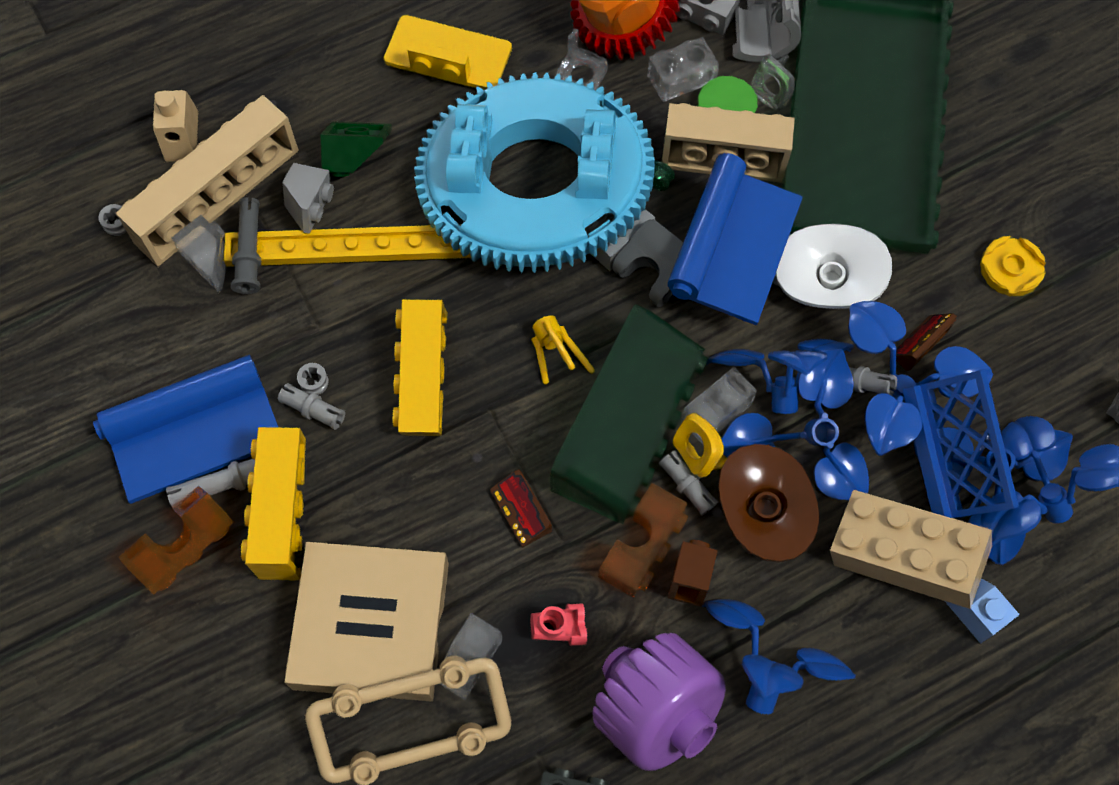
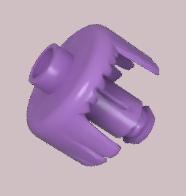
M674 633L657 635L656 639L660 643L653 639L645 641L643 646L651 655L640 648L619 647L607 657L602 668L606 679L604 687L609 697L603 692L598 693L595 703L599 709L595 706L593 707L595 726L641 770H658L672 764L683 755L686 758L696 756L709 744L717 730V724L714 720L721 709L725 696L726 685L724 678L713 665Z

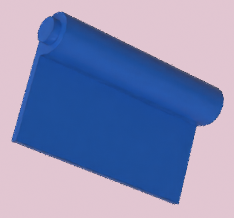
M723 153L718 155L667 286L672 294L679 299L692 300L757 326L803 196L745 175V162L734 154Z
M250 354L98 412V420L93 421L98 437L101 440L106 438L112 447L124 490L130 504L165 491L167 487L188 482L228 466L233 461L238 462L251 457V443L253 439H257L258 427L279 428Z

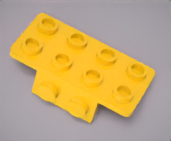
M403 15L399 19L386 50L384 61L388 66L486 90L487 82H490L493 86L498 85V79L502 77L512 51V44L507 40Z

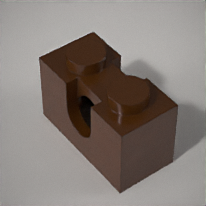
M690 540L689 543L683 541L676 560L667 598L701 607L709 590L718 550L710 548L708 543L700 540Z

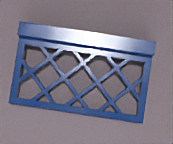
M986 369L903 388L905 402L914 405L922 418L921 432L914 441L931 512L950 518H957L1019 507ZM976 379L979 391L975 401L962 394L967 381ZM956 383H957V385H956L955 388H953V387L951 386L952 384H956ZM941 387L951 394L945 408L937 404L934 389ZM957 400L971 408L963 422L951 414ZM977 413L986 420L987 429L983 436L970 427ZM946 420L959 428L953 442L944 435L943 426ZM965 434L979 442L972 456L959 447ZM985 447L994 453L996 462L991 470L978 461ZM954 454L967 462L961 476L953 471L951 459ZM973 468L987 476L980 490L967 481ZM993 482L1002 487L1005 502L997 503L986 495ZM962 488H965L975 496L970 508L962 509L959 497Z

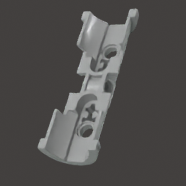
M747 0L748 10L740 7L735 9L737 43L733 45V57L750 62L770 61L788 54L800 42L799 0Z

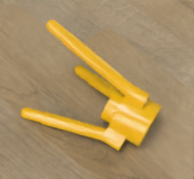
M545 316L533 324L532 328L536 336L531 341L536 349L543 384L549 383L543 352L544 346L548 350L557 348L570 370L575 368L571 357L563 345V341L590 374L595 372L588 359L568 336L564 326H559L555 316Z

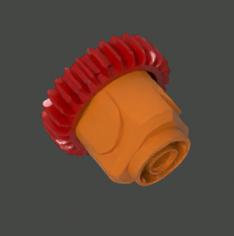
M572 0L570 2L573 9L570 12L573 26L580 40L586 43L590 51L595 49L599 56L605 53L607 58L611 60L616 53L621 61L624 54L629 53L631 59H634V52L640 51L645 56L646 47L651 46L653 49H656L655 41L657 39L665 42L663 32H672L670 23L677 22L675 13L680 10L679 0Z

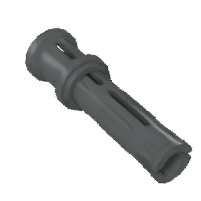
M248 197L239 200L238 252L232 257V264L235 266V279L231 282V289L241 294L257 293L260 291L261 286L260 282L257 281L258 267L261 266L262 261L257 253L260 202L252 198L249 210Z

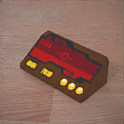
M954 313L928 316L896 349V362L905 370H911L949 332L957 320V316Z
M520 469L512 472L490 489L491 494L522 548L552 532V525Z

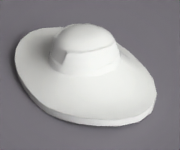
M841 224L814 225L798 230L788 237L775 275L778 285L783 292L801 304L818 308L846 309L857 302L875 301L883 294L891 279L892 258L887 246L875 234L862 228Z

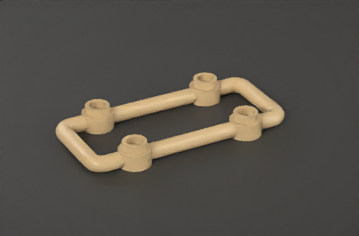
M449 656L442 661L439 669L360 690L354 685L344 684L335 689L332 697L312 703L305 714V721L319 772L322 778L330 783H341L353 779L357 784L368 785L377 779L379 772L458 750L465 755L474 756L482 752L487 742L505 737L511 728V716L499 668L493 660L486 657L465 661L459 656ZM485 672L497 720L496 725L482 728L476 723H466L459 728L457 735L379 757L371 752L363 751L357 753L352 758L350 765L339 768L333 767L320 719L321 715L335 712L338 716L344 718L352 717L357 714L362 704L441 683L452 689L460 688L465 685L470 675Z

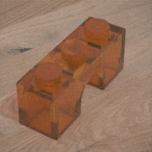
M651 483L635 509L633 521L648 531L650 540L640 547H631L617 539L600 566L598 577L633 598L639 589L645 592L655 575L650 571L656 560L661 563L664 561L672 546L667 541L673 532L677 534L681 532L689 518L684 514L688 503Z
M200 486L196 487L173 508V511L181 518L183 523L182 534L175 542L168 545H160L155 543L145 533L119 556V559L126 568L153 595L159 590L168 588L175 581L176 574L186 565L190 566L197 562L202 556L203 550L210 543L222 539L229 531V526L234 523Z

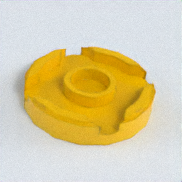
M1003 236L994 240L984 251L980 262L981 273L987 284L998 293L1008 296H1023L1033 292L1045 276V257L1036 245L1021 237L1015 239L1011 238V236Z

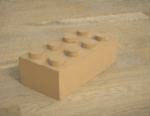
M669 103L661 168L710 174L717 156L723 153H730L740 157L745 162V175L762 181L782 183L792 152L795 118L785 117L780 114H758L747 110L732 111L719 107L707 108L691 106L687 103Z
M853 490L830 553L836 567L971 609L992 548V530Z

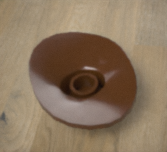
M764 444L740 447L729 455L720 471L718 489L726 522L735 539L747 552L765 561L779 563L793 560L803 554L812 544L818 531L819 508L810 479L801 464L782 449Z

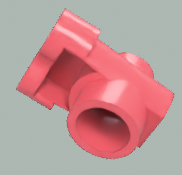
M583 603L566 604L565 609L550 606L542 612L531 613L532 639L568 641L570 646L587 644ZM544 623L551 624L554 630L548 629Z

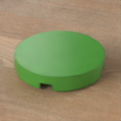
M720 76L711 79L702 87L698 96L697 106L707 108L719 107L732 111L747 110L756 113L758 103L757 95L753 88L744 80L733 76Z

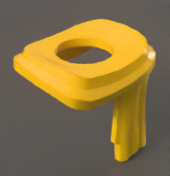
M691 413L686 416L673 437V444L690 471L694 475L703 478L708 476L711 471L723 467L727 460L723 455L724 445L718 432L697 413ZM693 432L697 433L703 440L704 453L700 457L689 442V437Z

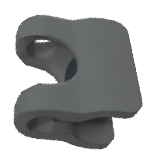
M647 220L615 257L612 269L622 278L629 276L640 267L645 266L655 269L659 273V277L651 287L649 298L657 307H662L674 296L667 283L683 242L656 220Z

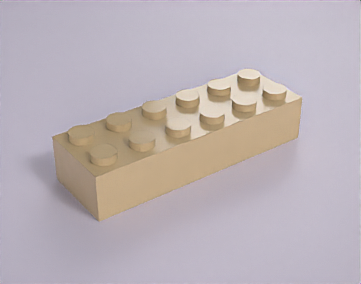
M262 95L256 101L249 103L231 121L225 122L211 137L200 142L186 157L176 161L171 169L161 177L151 181L146 189L135 198L126 201L121 209L116 212V215L133 243L159 267L299 151L288 117Z

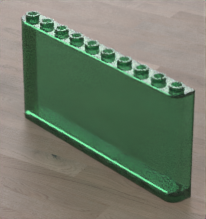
M803 0L801 39L798 43L790 117L795 118L793 144L782 181V189L803 196L790 235L808 226L841 224L859 227L875 234L890 250L928 255L931 249L936 248L939 232L934 230V222L938 221L940 214V203H936V195H939L942 186V177L938 176V169L941 168L944 158V151L939 150L940 143L943 142L946 126L941 124V118L944 117L947 108V99H943V92L946 91L949 81V74H944L950 60V49H946V43H949L952 33V25H948V19L951 18L953 12V1Z

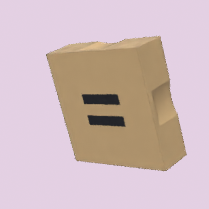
M306 542L284 683L292 690L333 693L337 687L344 684L354 685L360 690L437 669L439 653L437 632L444 610L449 566L446 553ZM435 685L388 698L433 702Z

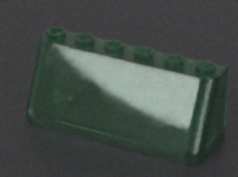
M635 304L556 457L550 473V491L621 524H624L628 515L634 517L642 500L637 495L642 486L648 488L656 469L651 468L655 457L661 459L668 446L669 440L664 438L669 428L675 431L683 412L678 411L682 401L688 403L696 385L691 382L695 374L702 375L709 359V357L704 356L705 348L650 310Z

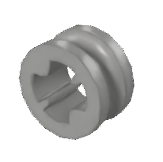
M107 205L99 213V222L109 235L120 236L127 232L119 219L115 220L116 212L121 209V205Z
M305 364L297 373V380L301 390L308 394H322L328 387V376L320 364ZM317 373L320 381L317 382L315 380L314 385H309L306 377L312 378L311 374Z

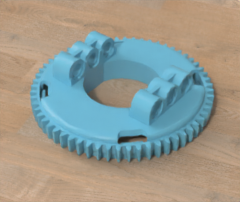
M533 73L531 79H527L525 74H521L520 80H515L513 76H510L509 82L506 83L500 78L496 86L487 82L486 90L483 91L480 87H476V95L467 92L466 101L457 98V107L448 105L449 114L441 112V121L434 120L432 122L434 129H427L428 138H422L423 147L418 148L419 157H416L417 166L414 167L416 174L414 179L420 206L430 226L435 229L437 236H442L445 243H451L453 250L460 248L462 256L470 254L473 262H476L481 257L484 266L493 261L496 269L501 264H505L509 272L513 266H519L521 273L524 267H531L534 273L536 268L544 266L547 272L550 265H557L560 270L564 262H569L573 267L574 259L579 258L585 263V255L590 253L593 257H596L598 248L607 251L608 242L616 245L618 236L625 237L626 228L633 229L634 220H640L641 212L645 210L646 202L649 201L650 192L653 187L654 149L651 147V138H648V130L643 129V121H637L636 112L630 113L629 104L623 106L622 98L614 100V93L612 91L604 95L603 86L595 91L594 82L583 86L582 78L574 83L570 75L566 80H561L560 74H557L554 79H550L548 73H545L543 78H538L537 73ZM534 139L555 141L567 146L578 155V177L567 188L548 197L537 199L513 197L498 190L489 181L492 161L509 146L522 141ZM441 206H450L465 222L460 226L448 212L442 215ZM605 213L614 214V221L611 222L608 219L587 235L585 227L597 221Z

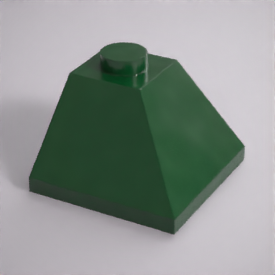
M331 122L320 135L322 169L329 170L331 175L335 177L349 176V173H353L384 143L392 130V124Z

